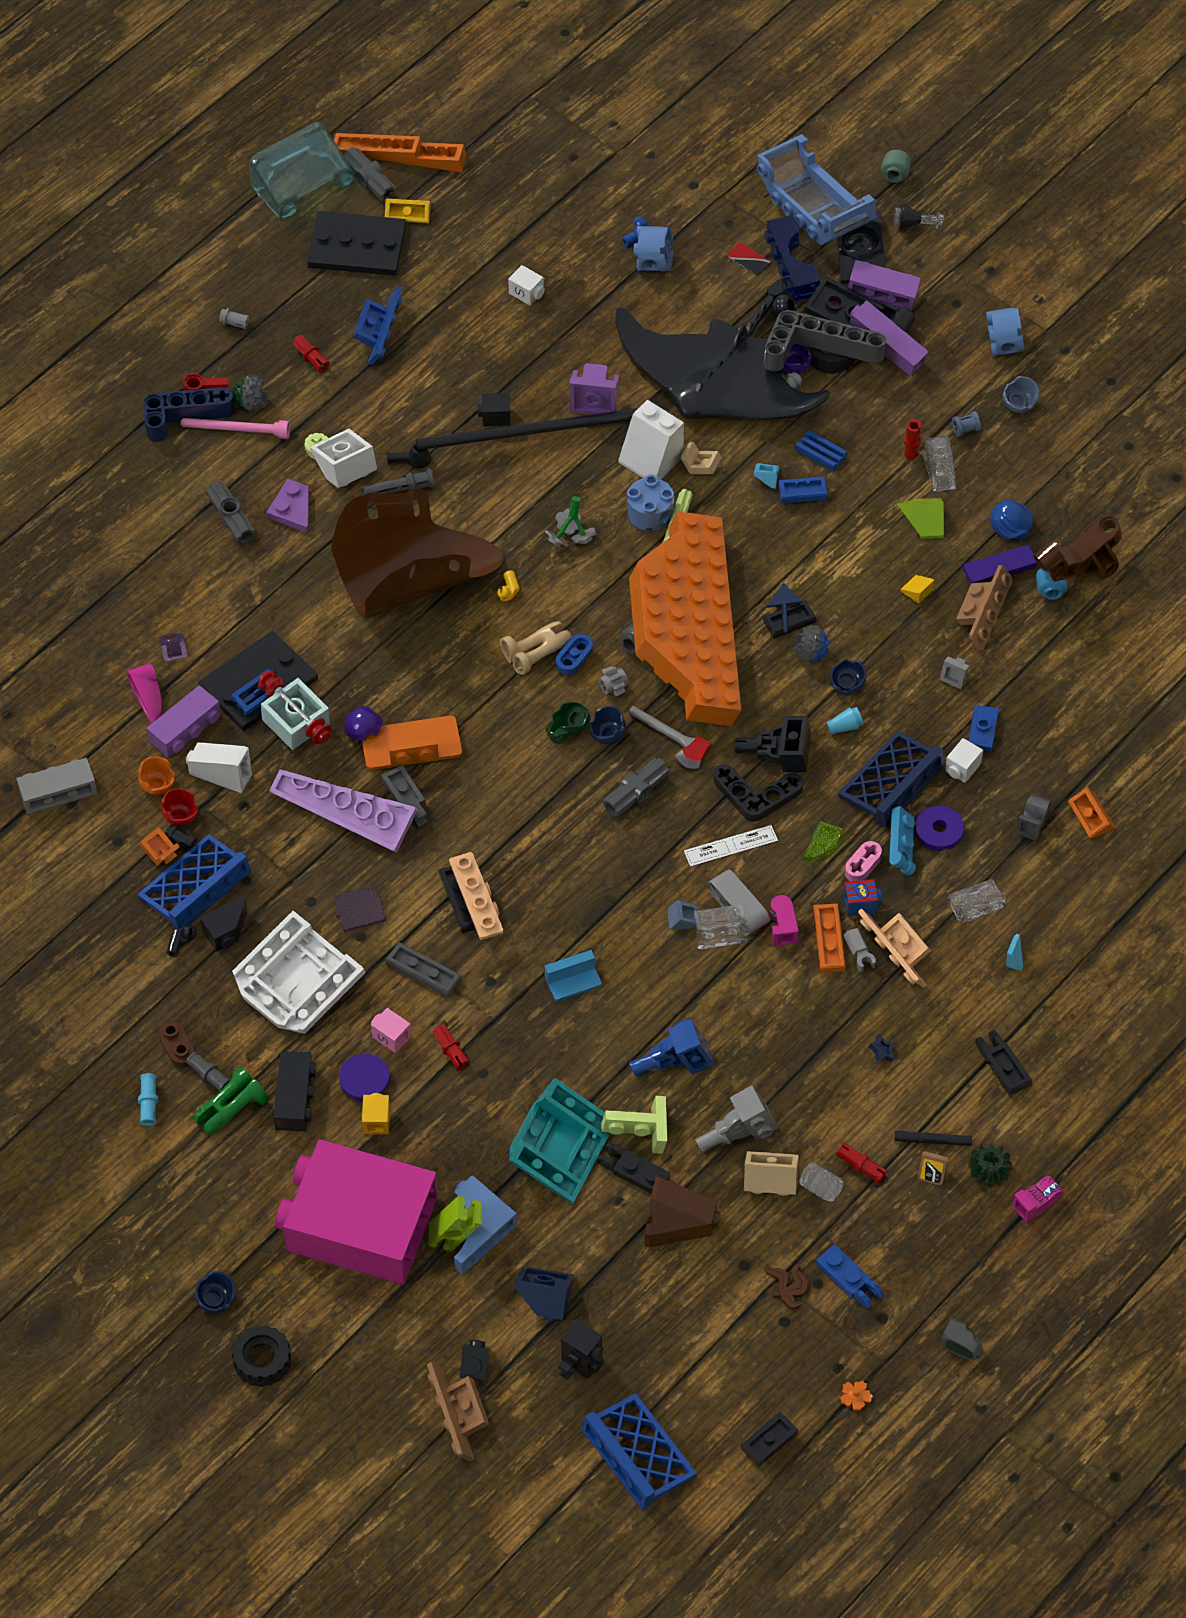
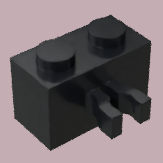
M575 1320L561 1338L562 1363L559 1365V1369H561L559 1375L569 1380L574 1371L587 1379L593 1372L597 1373L604 1362L602 1335L580 1321Z

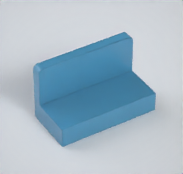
M592 950L545 965V980L556 1002L602 986V982L595 969V957Z

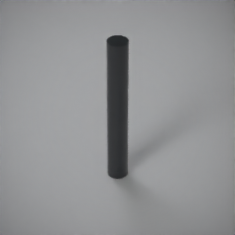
M895 1131L894 1141L971 1146L972 1136Z

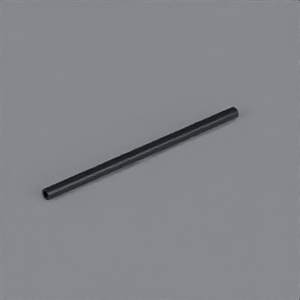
M638 408L416 439L417 451L631 421L633 413Z

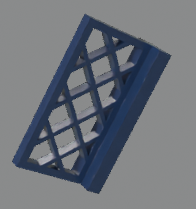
M897 731L838 793L839 798L876 817L878 824L886 828L891 823L892 809L898 806L904 809L945 765L943 749L936 745L930 748ZM898 741L907 744L908 747L893 750V746ZM922 752L926 754L923 759H912L913 753ZM909 754L910 761L895 762V756ZM892 757L893 763L878 765L882 758ZM911 767L909 774L898 776L897 769ZM894 770L895 776L881 778L880 772ZM877 773L878 779L864 781L863 778L867 774ZM897 784L894 790L883 791L882 785ZM866 787H880V792L866 794ZM863 789V795L852 796L849 794L851 790ZM882 799L877 808L870 806L867 801Z

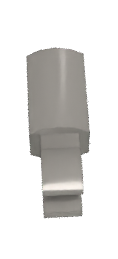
M855 928L847 931L844 934V939L853 957L857 959V969L863 972V962H869L871 967L875 968L876 959L874 955L869 953L860 930Z

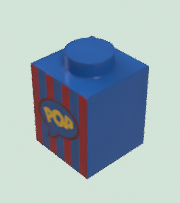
M875 879L845 882L844 898L847 916L860 915L858 911L861 908L868 914L877 913V906L879 903H882L881 890L876 889Z

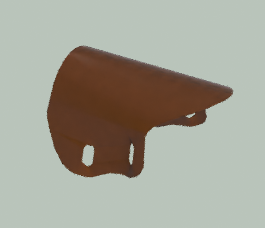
M413 488L401 494L367 493L353 498L345 505L338 518L331 545L332 554L344 586L354 607L362 617L370 616L487 575L499 568L503 562L502 551L487 540L435 524L431 519L428 494L421 488ZM415 499L418 500L419 514L416 517L413 509V501ZM370 502L376 504L377 519H371L368 515L367 504Z

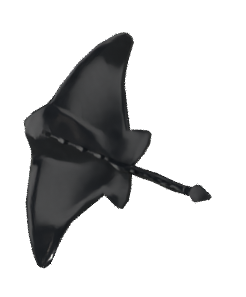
M781 279L767 288L769 294L766 300L762 303L759 310L754 313L747 328L746 325L741 324L739 330L723 320L713 319L710 323L708 334L662 335L644 329L627 309L620 307L616 310L615 323L623 349L635 366L673 400L675 407L685 418L733 417L766 421L794 418L816 409L829 398L830 394L827 390L813 393L801 392L791 387L778 371L766 369L764 366V354L767 339L751 337L760 321L770 310L775 298L783 294V282Z

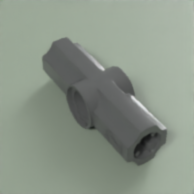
M352 147L346 151L343 156V162L355 173L361 187H368L381 201L386 202V199H393V196L397 193L396 186L384 175L380 164L377 161L371 162L358 148Z
M216 481L211 483L209 488L206 489V494L221 516L222 524L229 528L238 543L246 544L250 542L256 535V532L243 513L239 500L232 496L224 482Z
M654 758L637 773L634 771L628 773L622 780L620 787L603 800V805L607 812L613 817H619L635 802L642 803L651 794L652 789L669 775V769L665 762L660 758Z

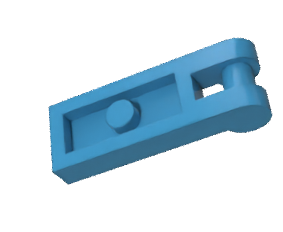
M901 806L892 809L890 863L894 867L900 868L904 875L910 876L916 869V865L912 862L915 821L910 813Z

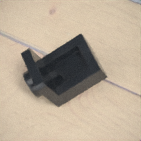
M470 1340L469 1344L463 1345L460 1378L470 1376L473 1379L487 1380L491 1346H485L486 1341Z

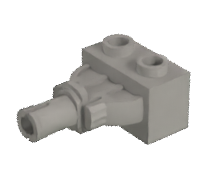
M752 1085L730 1097L735 1109L729 1112L723 1120L715 1122V1129L695 1139L703 1153L721 1142L728 1145L735 1139H741L751 1134L755 1140L763 1139L778 1129L766 1103Z

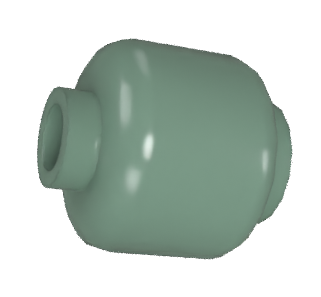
M901 150L887 152L881 165L883 177L894 183L907 179L911 168L910 156Z

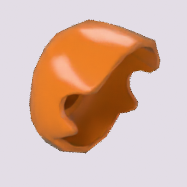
M156 756L148 757L141 762L138 771V781L145 792L151 795H161L173 788L175 772L170 768V762L167 759Z

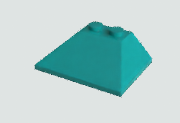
M553 1079L532 1105L510 1146L509 1161L569 1203H574L610 1135V1132H602L601 1122L605 1112L558 1079Z

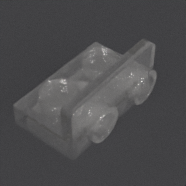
M990 879L949 894L947 901L959 923L974 921L981 915L1001 910L1005 907L1006 893L1004 890L999 891L994 880Z
M743 905L694 912L698 949L747 942V921Z

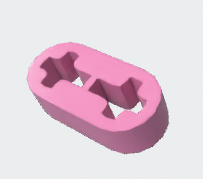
M874 841L862 844L846 863V878L849 881L865 880L881 861V846ZM872 851L875 852V855L871 854V855L866 859V852H867V853H871ZM861 865V871L852 872V869L856 870Z

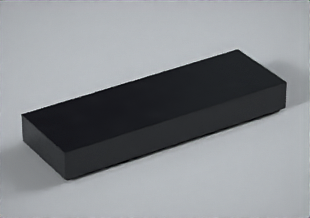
M451 866L439 869V876L461 932L465 933L475 930Z

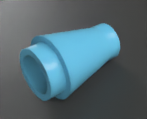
M849 707L832 720L826 722L831 735L858 730L859 726L864 725L857 707L852 709Z

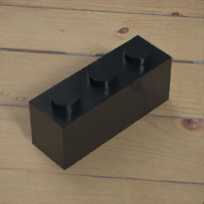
M281 1051L273 1116L275 1130L306 1132V1123L311 1122L312 1107H308L309 1100L314 1099V1084H311V1078H316L317 1064L312 1062L311 1052Z

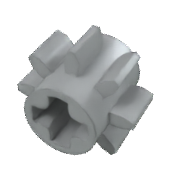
M610 666L602 670L604 676L599 678V684L605 694L611 693L612 696L615 695L616 697L626 692L624 687L629 682L622 668L616 669V667Z

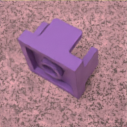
M586 363L582 377H578V370H573V375L570 378V412L599 414L617 411L619 375L614 374L613 381L606 380L607 366Z

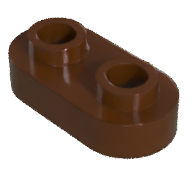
M164 1023L159 1029V1039L165 1052L176 1067H188L186 1064L187 1058L195 1052L192 1043L179 1023ZM169 1031H175L173 1034H168ZM180 1050H185L184 1053H178Z

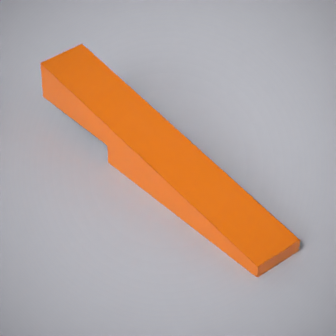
M336 133L331 148L332 153L345 155L348 149L354 147L358 148L368 159L461 173L467 158L464 144L422 143L420 136Z

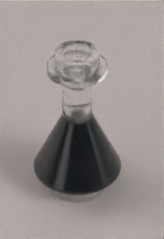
M901 204L900 208H894L893 225H897L899 230L919 223L935 224V229L943 227L944 214H940L939 211H937L936 215H925L918 213L905 204Z

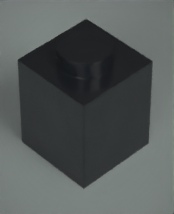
M510 393L482 394V403H478V417H483V426L511 425Z

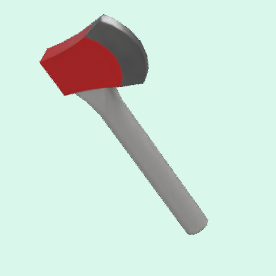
M635 706L630 708V715L684 747L683 750L676 754L677 761L682 767L689 770H699L705 755L711 748L710 742L699 736L696 738L685 736Z

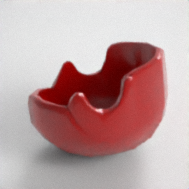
M172 789L165 793L162 799L161 811L167 823L181 827L195 821L198 814V805H196L192 792L185 789Z

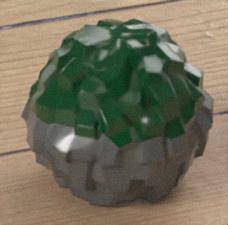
M248 375L243 377L233 388L234 402L242 409L250 412L260 411L262 408H265L269 396L268 391L262 389V384L266 381L261 379L260 376Z

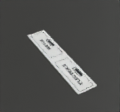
M772 825L687 849L684 852L690 866L772 843L778 841Z

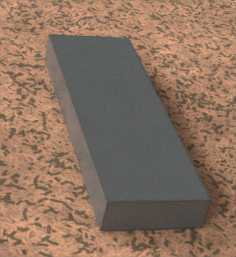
M398 942L385 960L387 966L447 998L450 997L462 980V975Z

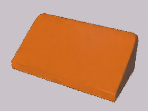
M1088 787L1068 800L1090 839L1116 829L1097 796Z

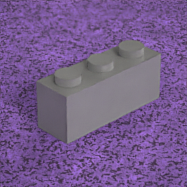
M87 758L73 760L67 764L52 766L46 770L28 773L16 778L27 814L97 794L95 780Z

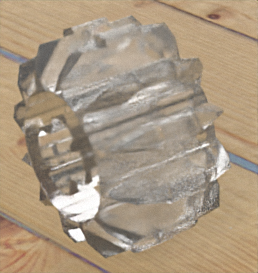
M809 1162L803 1169L799 1179L800 1184L804 1188L829 1202L834 1201L839 1196L844 1184L842 1178L815 1162Z

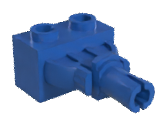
M692 1019L680 1021L675 1026L668 1028L669 1037L661 1041L658 1046L652 1047L650 1054L630 1062L635 1076L654 1068L662 1071L669 1066L685 1065L690 1073L694 1074L715 1065L707 1040Z

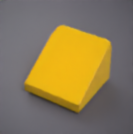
M915 575L901 588V592L919 604L934 590L935 581L931 578Z

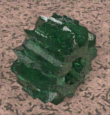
M993 1143L989 1145V1148L981 1144L979 1151L973 1150L971 1153L968 1167L971 1169V1178H977L978 1185L987 1182L989 1188L994 1182L1000 1186L1002 1180L1007 1181L1013 1164L1010 1161V1153H1003V1146L995 1149Z

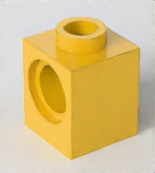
M380 1093L363 1095V1134H389V1095Z

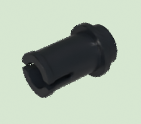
M170 825L165 832V835L171 842L177 843L186 851H189L196 845L197 838L180 830L178 825Z

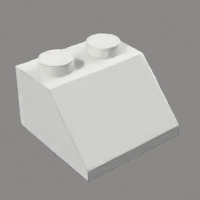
M350 429L310 447L324 476L337 488L347 486L350 482L366 477L369 473L377 470L373 446Z

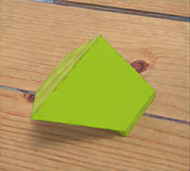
M941 498L914 499L897 504L919 533L920 539L944 538V502Z

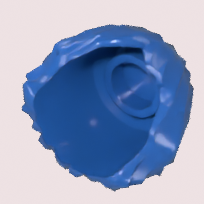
M1005 499L993 508L990 514V523L993 530L1008 540L1018 539L1023 541L1034 523L1031 511L1025 505L1014 500Z

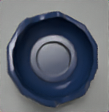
M844 659L836 664L830 672V683L842 695L858 693L866 683V668L859 660L850 661Z
M605 706L595 711L594 721L590 722L591 735L595 741L601 744H614L624 736L626 723L620 709L615 706Z
M209 1272L198 1282L195 1288V1300L198 1306L207 1313H221L228 1309L234 1301L236 1286L232 1278L224 1272Z

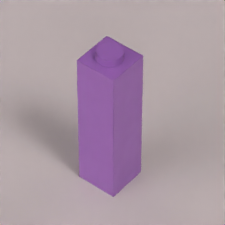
M867 300L861 306L857 305L851 311L849 325L883 334L886 337L885 356L910 377L925 363L929 351Z

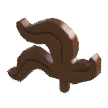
M767 1263L765 1265V1273L779 1281V1291L772 1294L773 1297H781V1301L791 1310L799 1309L801 1303H796L794 1297L803 1296L808 1288L806 1277L799 1271L800 1265L797 1264L792 1268L791 1276L794 1283L787 1287L788 1273L780 1268H772Z

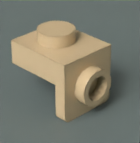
M694 442L688 443L681 456V460L690 474H713L722 458L719 451H699Z

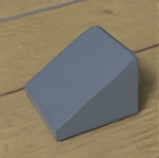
M676 900L668 908L669 928L673 930L699 928L698 905Z

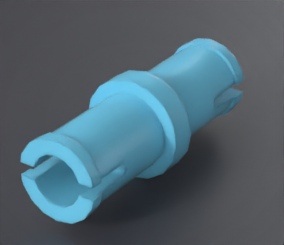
M146 1073L140 1076L141 1095L138 1096V1103L141 1105L140 1124L143 1126H153L156 1124V1105L158 1104V1096L156 1095L157 1076Z

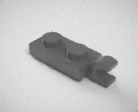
M402 765L382 774V782L396 802L418 809L414 817L417 826L421 827L427 824L425 819L427 814L422 808L426 805L425 799L404 766Z

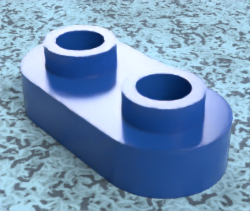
M585 634L573 636L556 657L557 670L564 675L576 673L593 652L592 639Z

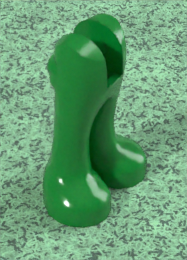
M237 1067L233 1071L231 1080L219 1093L199 1107L193 1119L198 1125L206 1123L203 1130L212 1135L229 1123L247 1104L255 1102L259 1105H264L270 1098L262 1086L255 1079L252 1080L250 1074L244 1068ZM241 1091L229 1104L224 1106L231 1097Z

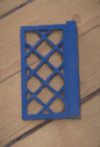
M208 834L137 895L141 901L172 922L173 928L177 930L183 926L190 925L251 872L246 855L241 852L235 853ZM209 844L215 847V852L202 853V850ZM219 858H231L226 864L219 865ZM215 859L213 866L202 867V860ZM189 861H197V867L185 868V864ZM214 872L207 880H201V873ZM197 874V881L184 882V875ZM172 876H180V880L177 883H167V880ZM196 887L191 894L183 895V889ZM179 889V896L166 897V890ZM162 891L161 898L151 899L148 896L152 892ZM178 903L170 912L165 909V904Z
M636 1393L598 1414L592 1412L585 1416L582 1431L642 1511L650 1507L652 1501L696 1478V1471ZM634 1404L640 1412L639 1417L623 1414L624 1409ZM607 1417L618 1419L617 1429L607 1427L602 1420ZM622 1420L636 1423V1433L620 1430ZM640 1425L652 1427L655 1431L654 1437L639 1434ZM619 1436L633 1439V1448L621 1447L618 1443ZM637 1440L653 1444L651 1453L635 1450ZM655 1446L667 1447L670 1451V1456L665 1457L654 1454ZM634 1456L648 1459V1469L637 1467L633 1462ZM652 1461L668 1464L666 1473L651 1470ZM671 1465L682 1467L686 1474L681 1477L669 1474ZM649 1477L665 1480L664 1486L654 1490L648 1482Z

